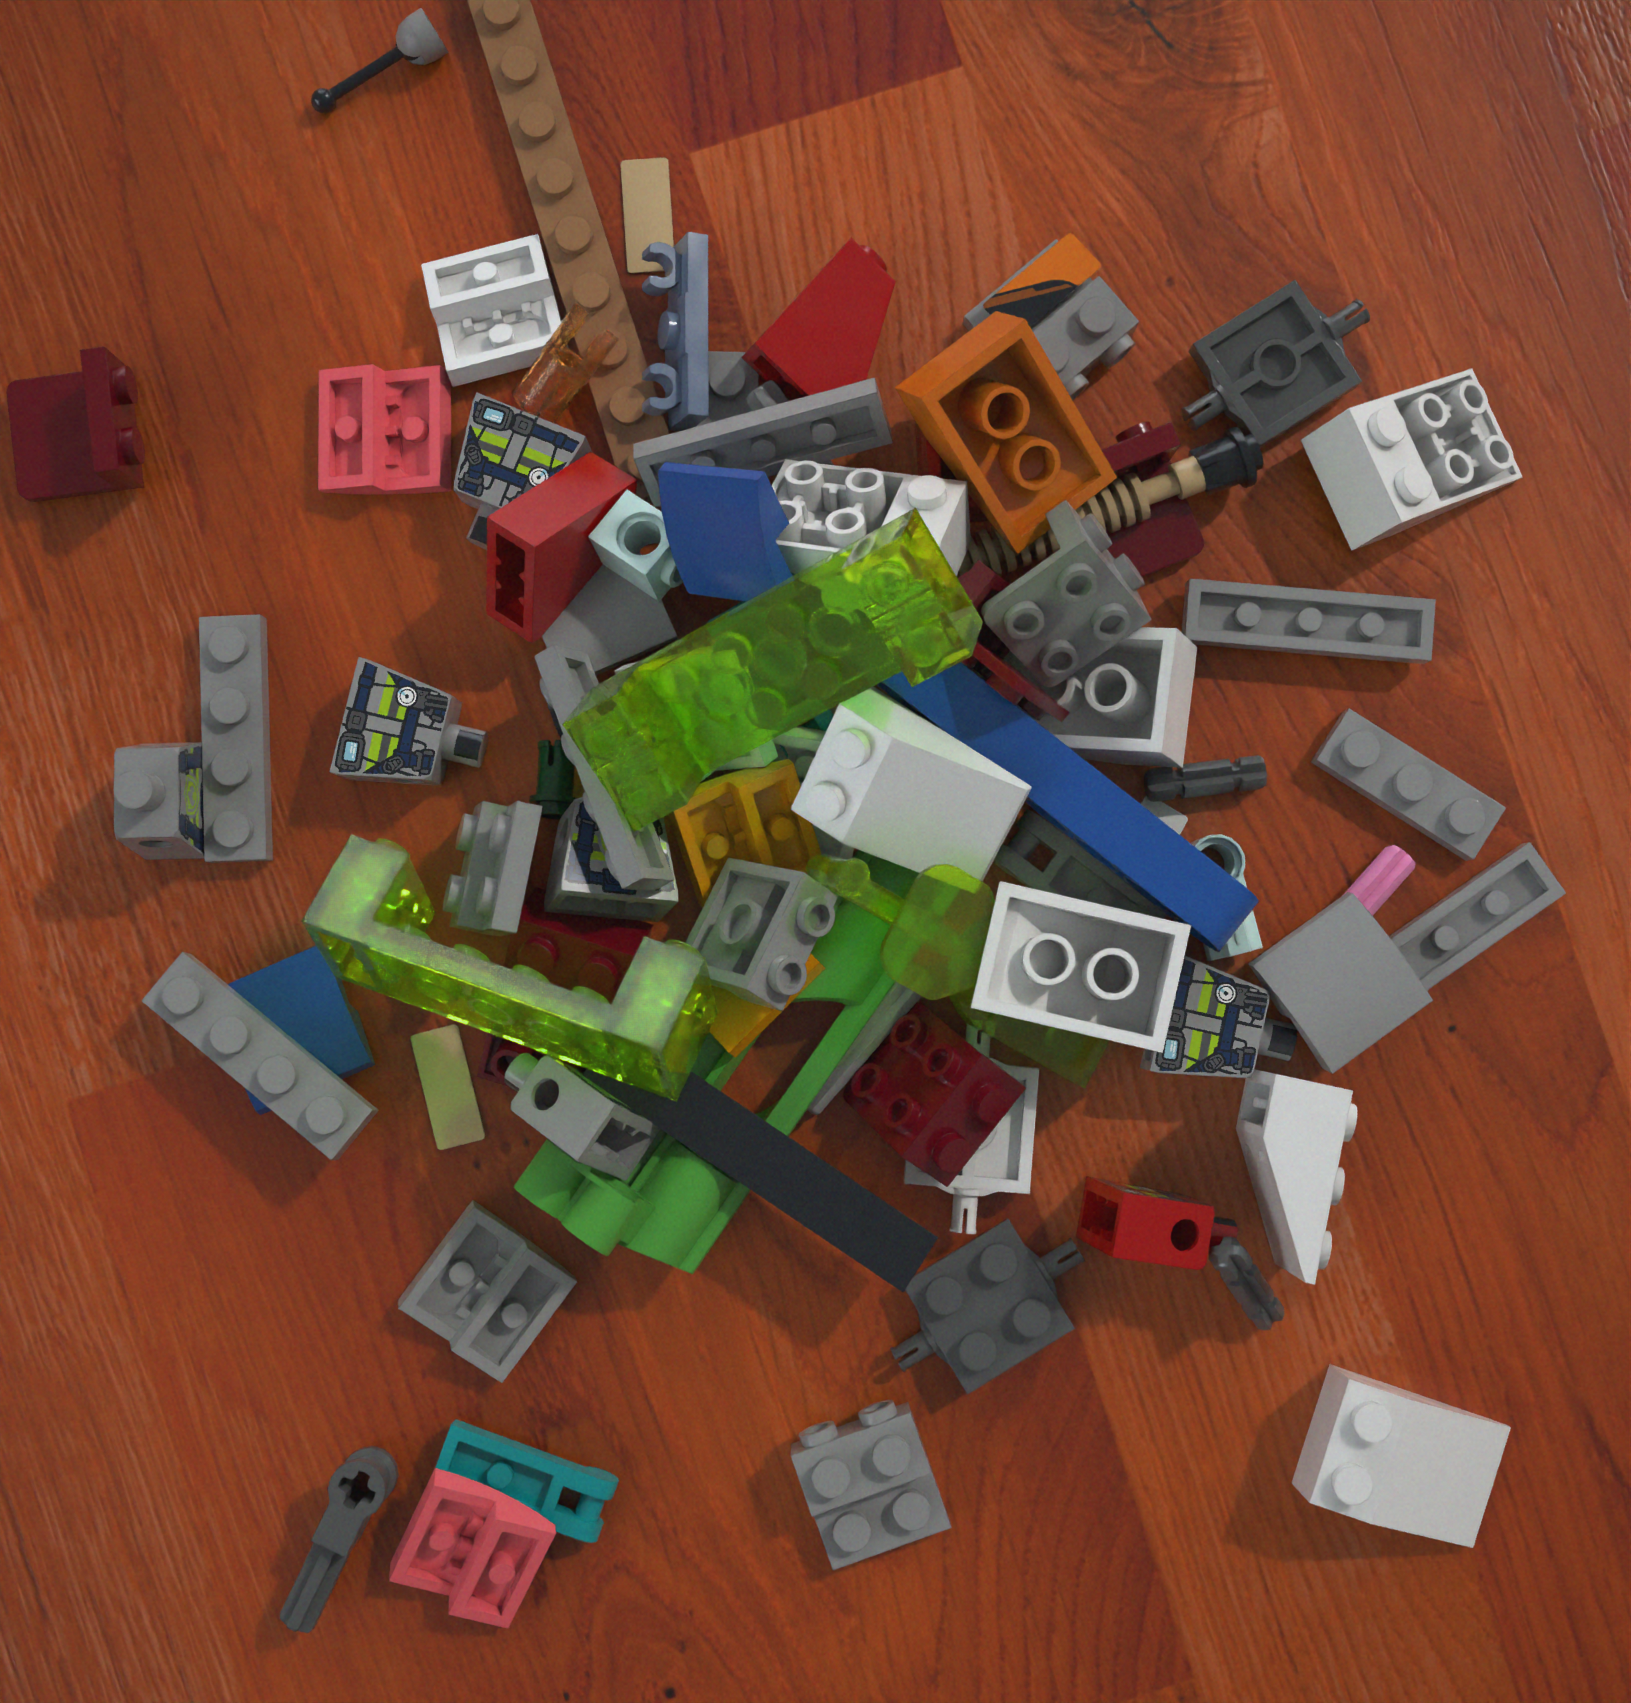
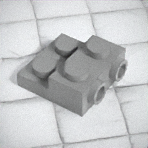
M1055 239L964 316L962 323L967 330L970 331L990 316L983 308V304L1054 246L1058 240ZM1098 276L1094 281L1089 277L1030 327L1070 397L1074 400L1089 385V381L1085 378L1086 375L1101 363L1107 369H1110L1132 350L1136 343L1131 338L1139 324V320L1104 280Z
M482 801L474 807L473 815L463 813L456 839V850L465 852L460 876L450 875L443 901V911L452 913L449 927L497 937L517 933L543 806L516 801L509 806Z
M728 857L673 969L691 980L726 989L744 1001L783 1011L789 996L798 993L805 984L807 977L805 964L817 939L826 935L834 924L835 911L833 906L838 895L805 872Z
M884 1400L871 1404L858 1412L859 1420L839 1427L835 1426L834 1421L815 1424L799 1433L800 1441L791 1444V1458L811 1516H814L832 1570L952 1528L908 1402L895 1406L893 1400Z

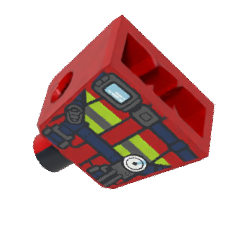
M1086 1176L1076 1238L1113 1258L1203 1270L1211 1246L1220 1245L1223 1237L1229 1236L1237 1239L1238 1230L1235 1220L1215 1216L1214 1206L1179 1193Z

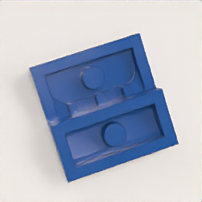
M665 462L658 470L662 516L671 553L687 592L786 607L799 589L775 540L789 522L765 471Z
M324 942L228 984L339 1078H347L375 1065L359 1013L349 1004L333 951ZM245 1088L258 1114L262 1115L271 1111Z

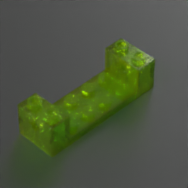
M914 508L591 688L562 725L635 832L687 805L705 774L835 707L839 703L856 696L901 671L911 687L971 657L983 621L918 510Z
M350 835L302 919L303 925L335 977L677 1102L718 1013L706 957H703L697 949L679 940L669 939L662 943L644 936L610 1005L604 996L589 988L574 986L571 991L549 983L543 974L530 967L514 965L512 969L492 963L485 954L471 946L455 944L453 948L433 942L425 932L436 912L424 889V884L411 862L410 854L400 845L387 839L378 838L375 842H371Z

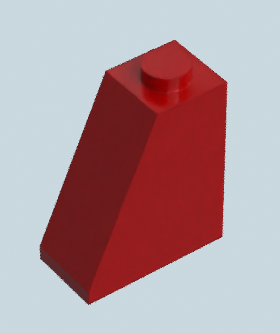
M851 237L741 358L766 382L770 380L777 382L789 401L866 380L896 283L887 273V267L883 259L873 249L865 245H859Z
M589 452L487 516L486 614L530 643H534L541 638L603 565L588 536L626 490L636 495L637 479L594 453Z

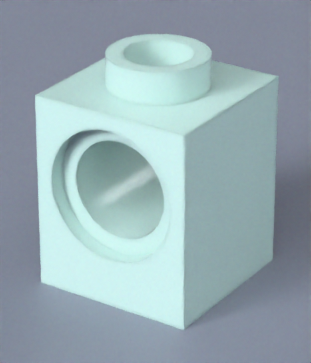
M626 490L588 538L603 565L659 602L671 587L675 588L683 581L671 553L662 512L629 490ZM652 543L659 544L651 553L637 555L644 546Z

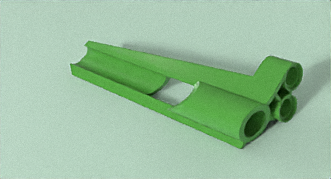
M861 850L854 854L852 859L827 887L838 895L833 906L835 920L831 930L826 935L817 939L811 951V954L826 969L791 1002L833 1001L846 1006L785 1094L776 1103L755 1115L785 1135H790L960 888ZM708 1031L681 1065L721 1091L760 1034L735 1058ZM663 1130L659 1131L626 1181L576 1161L547 1138L513 1186L534 1205L561 1221V1224L573 1235L605 1256H609L616 1245L619 1244L691 1274L696 1271L751 1191Z

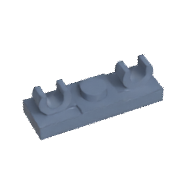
M687 232L674 247L666 243L655 242L649 244L642 252V260L657 262L665 271V277L649 276L642 283V291L651 296H662L668 292V309L660 317L657 333L658 345L660 349H665V364H652L642 372V380L656 381L663 386L665 398L649 397L642 403V411L651 416H661L668 412V430L682 431L696 427L709 416L708 235Z

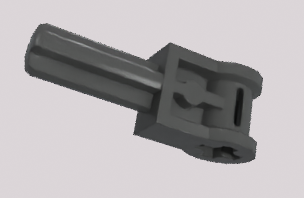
M368 1446L358 1449L349 1456L344 1464L338 1467L330 1478L328 1486L330 1502L311 1541L314 1543L280 1611V1620L287 1625L288 1629L295 1632L309 1633L315 1628L349 1555L361 1539L372 1514L378 1510L396 1487L399 1476L397 1463L393 1456L383 1448ZM360 1471L370 1476L367 1485L370 1489L368 1492H363L357 1488L360 1483V1477L358 1476Z

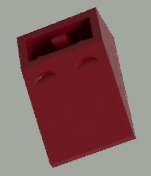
M535 887L522 907L517 933L511 934L477 1077L507 1086L504 1082L506 1070L511 1062L522 1053H529L537 1060L548 1054L584 1073L618 1023L624 1025L640 976L653 924L638 920L544 912L546 890Z

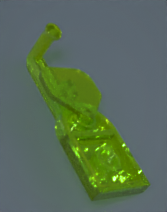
M816 855L808 860L805 867L807 875L839 897L890 925L881 944L880 960L884 971L892 980L930 1000L949 996L957 1013L970 1026L1074 1085L1086 1088L1110 1040L970 1008L995 902L993 892L987 884L956 866L934 864L919 873L905 899L870 880L868 865L863 860L857 858L845 860L827 855Z

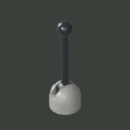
M419 8L399 24L395 35L396 47L331 89L319 88L315 90L311 96L313 108L323 114L331 112L335 107L336 100L402 58L412 64L426 65L449 53L423 9Z

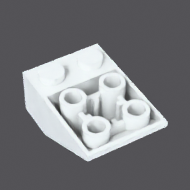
M1472 368L1348 408L1301 439L1351 551L1397 534L1523 478L1514 459L1512 448L1505 440L1489 406L1487 395L1479 384Z
M785 459L772 484V488L789 522L775 541L790 572L873 616L936 625L971 542L967 481L943 479L932 475L918 476L885 472L873 468H853L820 464L808 460L795 461Z
M1254 1069L1252 1077L1245 1080L1236 1131L1275 1264L1305 1283L1315 1285L1318 1269L1324 1270L1331 1255L1332 1235L1330 1231H1326L1330 1206H1336L1339 1203L1344 1189V1169L1338 1167L1343 1141L1349 1142L1351 1140L1357 1123V1106L1351 1103L1353 1090Z

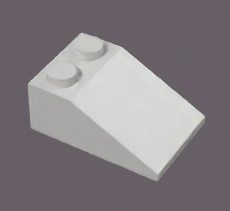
M1141 627L1054 687L1043 686L1011 651L1004 658L1070 713L1063 722H1060L1047 712L1038 721L1020 706H1016L1083 759L1124 765L1183 768L1197 646L1177 628Z
M873 686L839 703L791 810L845 845L974 893L979 889L1032 786Z
M1000 881L970 1008L1163 1053L1191 925Z
M1329 1364L1292 1484L1311 1504L1369 1524L1473 1548L1511 1427Z

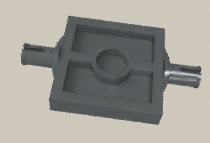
M1296 280L1290 282L1192 344L1188 352L1207 379L1210 392L1181 409L1184 421L1193 417L1188 423V427L1196 431L1205 423L1224 413L1236 423L1244 436L1252 434L1257 440L1259 447L1262 448L1354 390L1362 382L1345 355L1342 337L1370 321L1367 308L1358 313L1364 304L1360 300L1355 299L1351 304L1328 318L1326 314L1310 303Z
M1006 1218L916 1273L905 1290L918 1310L922 1330L897 1346L890 1348L895 1360L914 1348H918L898 1361L902 1371H907L908 1368L935 1352L937 1356L951 1366L968 1395L1074 1330L1073 1324L1058 1301L1053 1279L1081 1262H1085L1081 1253L1077 1251L1057 1263L1058 1260L1078 1249L1071 1238L1068 1239L1067 1242L1039 1258L1037 1254L1024 1245L1010 1220Z

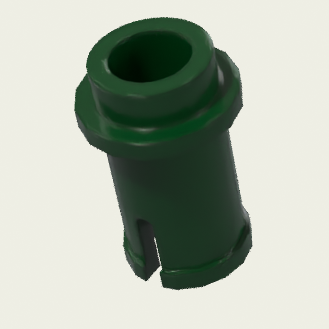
M542 740L538 742L537 747L539 755L536 795L530 796L529 803L543 806L540 818L560 820L574 799H577L573 797L575 765L567 758L561 740H555L554 746L551 745L550 740Z

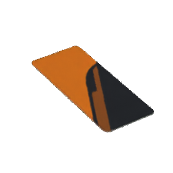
M1068 233L983 304V308L989 315L998 311L1024 318L1029 326H1032L1101 268V263L1074 234Z

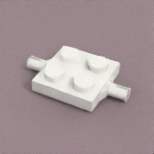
M966 1018V1041L1012 1075L1026 1089L948 1187L907 1160H905L903 1180L904 1184L936 1186L953 1194L952 1218L949 1231L962 1233L963 1211L966 1208L964 1226L966 1234L977 1233L978 1196H986L995 1192L1030 1194L1039 1068L1006 1065L989 1057L993 1020H980L979 1043H977L979 1019Z

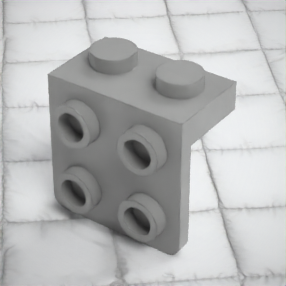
M1064 500L1045 514L1061 549L983 604L981 609L985 623L1045 687L1058 685L1152 620L1137 591L1145 582L1136 567L1124 553L1115 559L1107 550L1112 545V541L1099 521L1091 513L1082 519L1067 500Z

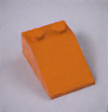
M995 311L895 387L928 442L957 480L967 481L970 497L1012 552L1016 554L1020 553L1051 529L1045 516L1050 510L1064 500H1067L1073 509L1076 510L1117 479L1094 436L1024 318Z

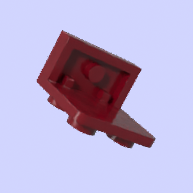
M106 347L80 350L81 372L20 379L8 385L6 394L17 491L24 499L30 502H39L144 488L141 464L145 461V449L142 436L137 428L134 405L138 401L136 379L132 369L126 366Z
M1143 422L1119 433L1115 437L1117 444L1102 449V452L1115 475L1122 482L1124 475L1131 472L1136 473L1140 481L1143 482L1168 472V466L1172 464L1170 460L1181 443L1172 422L1154 429L1150 422ZM1175 495L1149 505L1150 519L1141 522L1136 517L1135 524L1129 527H1124L1121 522V528L1116 532L1110 533L1106 527V533L1112 541V545L1107 550L1115 559L1124 553L1136 567L1142 578L1197 556L1204 547V539L1186 498L1181 500Z
M977 560L969 572L962 574L953 583L948 599L940 614L936 626L949 636L942 647L967 667L975 669L987 679L986 683L1015 706H1020L1038 721L1047 712L1060 722H1063L1070 712L1004 659L1010 652V649L985 623L981 609L985 602L1010 584L980 560Z
M917 1002L906 1015L894 1024L890 1034L855 1073L853 1079L846 1086L843 1097L902 1158L948 1187L1026 1087L974 1048L928 1007Z

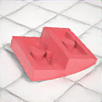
M374 364L319 370L318 490L324 493L418 494L451 491V382L446 369L441 365L384 371Z
M435 1468L390 1562L389 1581L448 1595L449 1615L508 1629L556 1535V1525L520 1501L494 1488L461 1475Z

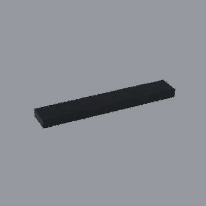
M620 1023L616 1025L583 1074L584 1077L651 1121L655 1126L902 1292L905 1291L938 1239L937 1236Z

